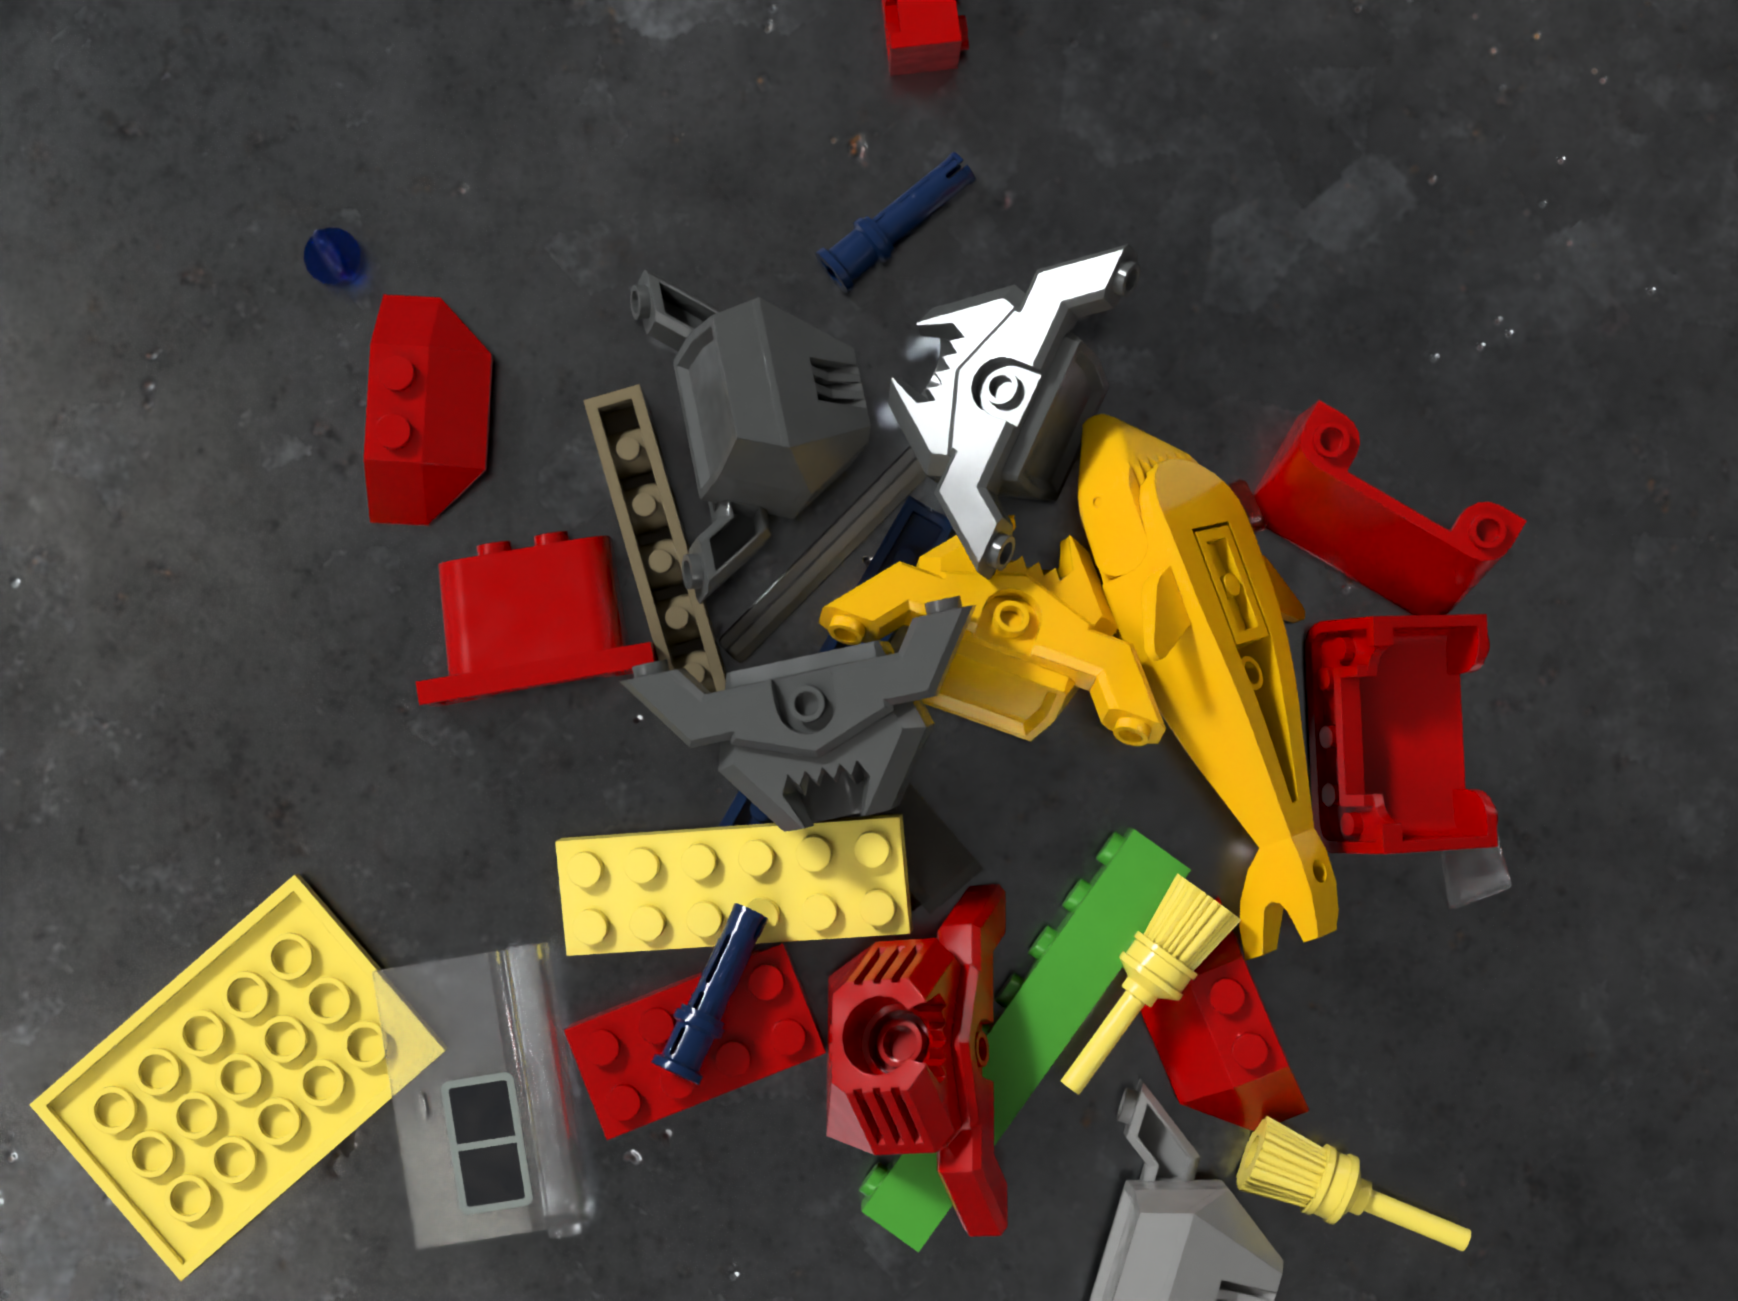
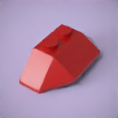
M383 294L370 343L364 443V469L370 523L430 526L487 469L493 355L441 297Z
M1219 896L1213 898L1223 905ZM1234 930L1194 970L1198 975L1195 980L1191 979L1181 992L1183 996L1179 1001L1158 998L1151 1008L1145 1004L1141 1009V1014L1179 1104L1251 1131H1255L1261 1120L1265 1119L1266 1116L1280 1123L1310 1111L1249 965L1245 961Z

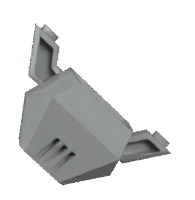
M1139 1079L1136 1090L1125 1089L1119 1105L1117 1121L1125 1123L1123 1134L1144 1160V1166L1139 1180H1126L1089 1301H1275L1283 1274V1259L1222 1180H1194L1201 1156L1144 1082Z

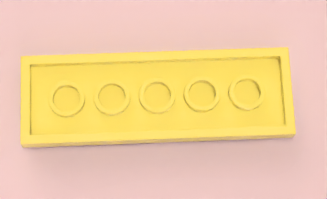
M903 814L829 819L813 823L814 826L786 832L781 830L775 823L560 838L555 841L566 954L567 956L713 947L725 928L734 903L748 907L769 919L756 944L910 934L913 930Z

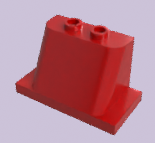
M568 531L551 532L534 536L535 546L512 550L511 541L492 542L476 546L478 556L455 559L438 564L449 676L416 681L419 705L439 707L492 698L493 695L596 677L610 678L633 674L632 666L659 661L654 643L646 642L634 645L629 643L612 538L605 535L569 540Z

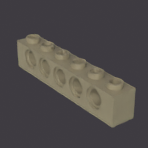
M640 384L583 400L658 660L667 659L669 670L685 668L711 693L725 690L726 670L706 601L704 600L699 604L696 599L695 589L688 590L684 585L682 559L685 554H689L690 546L645 392Z

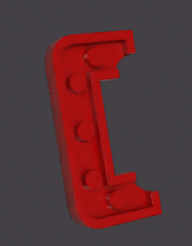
M1318 400L1297 417L1256 487L1251 500L1252 513L1256 521L1266 530L1412 615H1446L1450 613L1512 547L1527 520L1492 502H1478L1465 508L1457 517L1451 529H1446L1348 472L1360 446L1359 432L1354 422L1345 414Z
M1487 614L1369 616L1320 621L1315 623L1309 630L1305 644L1312 813L1314 828L1327 852L1396 854L1498 847V812L1495 805L1484 791L1466 789L1461 702L1460 674L1478 671L1484 664L1490 650Z

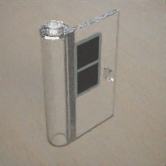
M548 941L515 945L485 953L372 971L416 1250L547 1229L549 1238H561L582 1233V1222L592 1219L593 1216ZM423 1092L426 1094V1096H427V1101H428V1108H429V1118H428V1119H427L426 1102H425V1097H424V1095H423Z

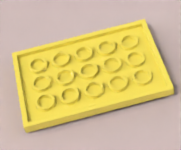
M295 874L29 1105L177 1278L182 1281L445 1053L449 1047L302 876Z

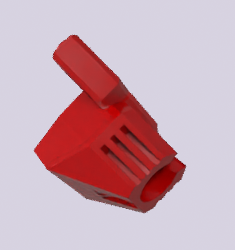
M999 884L969 886L938 929L937 938L875 942L828 977L826 1136L873 1155L937 1152V1172L964 1230L970 1237L1001 1236L1008 1227L1007 1182L994 1155V1081L982 1076V1067H985L989 1060V1043L985 1032L982 1031V1024L994 1022L993 951L1006 933V892Z

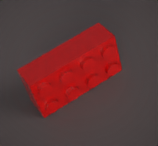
M775 942L751 952L748 963L720 1020L725 1023L722 1028L725 1031L721 1039L713 1040L699 1070L703 1076L699 1085L651 1063L655 1054H662L677 1022L673 1015L677 1008L680 1009L682 1004H688L699 983L702 972L571 1023L564 1030L606 1140L826 1053L827 1045L786 942Z

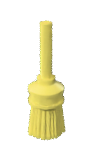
M1177 873L1144 934L1137 931L1134 935L1136 939L1126 952L1123 951L1119 956L1128 975L1121 985L1126 991L1060 1081L1080 1095L1146 1004L1151 1008L1158 998L1179 1001L1183 996L1181 992L1191 979L1195 980L1198 975L1194 970L1233 930L1241 919Z
M1269 1116L1261 1120L1246 1144L1240 1168L1236 1175V1185H1238L1239 1191L1300 1206L1302 1213L1317 1215L1323 1218L1324 1222L1331 1225L1338 1222L1347 1212L1360 1216L1365 1211L1462 1252L1469 1244L1471 1238L1470 1229L1373 1190L1372 1182L1361 1178L1358 1156L1340 1153L1329 1144L1321 1147Z

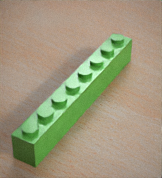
M1128 828L1123 836L1114 831L1095 858L1103 865L1090 883L1083 878L1076 883L1062 904V907L1069 911L1056 930L1047 925L1040 933L1028 952L1035 960L1023 977L1014 972L1008 978L994 999L995 1002L1001 1005L994 1016V1022L988 1025L982 1024V1031L985 1032L989 1043V1060L987 1065L982 1067V1076L994 1081V1146L1123 967L1119 956L1123 951L1126 952L1136 939L1134 935L1137 931L1144 934L1176 874L1178 873L1186 879L1191 872L1190 868L1133 828ZM937 1152L895 1154L887 1167L878 1162L859 1188V1191L865 1195L861 1202V1212L918 1253L952 1207V1202L937 1172Z

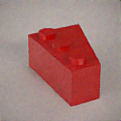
M881 0L890 76L958 69L960 51L969 50L966 15H958L956 0Z

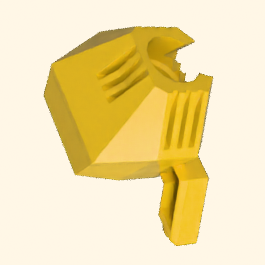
M1008 515L1013 524L1014 531L1017 527L1014 519L1015 515ZM955 535L920 556L916 567L899 561L822 608L818 623L828 630L830 636L843 644L858 645L861 642L867 643L880 640L903 625L909 627L913 618L927 615L924 603L960 596L963 607L976 605L939 694L934 697L921 699L924 704L1031 742L1057 719L1079 688L1090 692L1101 723L1108 730L1113 731L1115 738L1122 743L1131 746H1144L1147 743L1158 744L1166 731L1134 645L1114 637L1118 627L1106 601L1102 584L1091 556L1071 535L1060 542L1059 568L1042 570L1039 562L1032 567H1026L1024 558L1021 556L1015 561L1010 560L1003 570L996 569L995 574L989 580L976 571L958 536Z

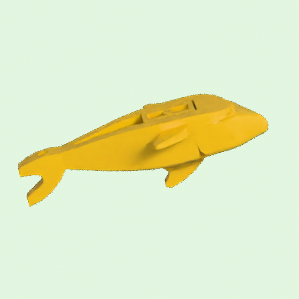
M1107 414L1094 415L1088 418L1082 425L1077 499L1083 528L1095 564L1102 577L1104 595L1118 627L1114 637L1134 645L1162 717L1198 769L1259 847L1248 868L1240 900L1241 921L1239 922L1245 961L1263 956L1277 949L1283 908L1288 912L1303 942H1308L1337 930L1339 911L1337 883L1327 850L1314 828L1298 691L1289 641L1283 621L1296 623L1304 620V607L1271 562L1262 555L1240 500L1222 479L1199 465L1186 452L1145 431Z

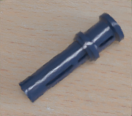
M956 152L950 153L947 159L885 207L872 219L868 216L864 218L859 217L853 222L854 229L829 250L822 247L815 253L825 272L843 292L848 293L854 288L853 281L876 262L886 263L891 259V254L895 252L893 245L966 186L976 181L968 165L961 169L960 164L963 162V159Z
M734 903L725 928L710 955L695 991L687 1005L682 1004L680 1009H676L673 1015L677 1021L662 1054H655L651 1063L697 1085L700 1084L703 1076L699 1070L713 1040L721 1039L725 1031L722 1029L725 1023L720 1020L748 963L751 952L769 920L767 917L748 907Z

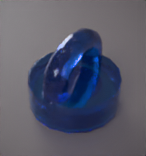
M329 227L316 230L313 236L309 238L304 248V262L307 271L318 282L328 287H342L350 284L359 276L363 268L364 254L361 245L350 233L340 228Z

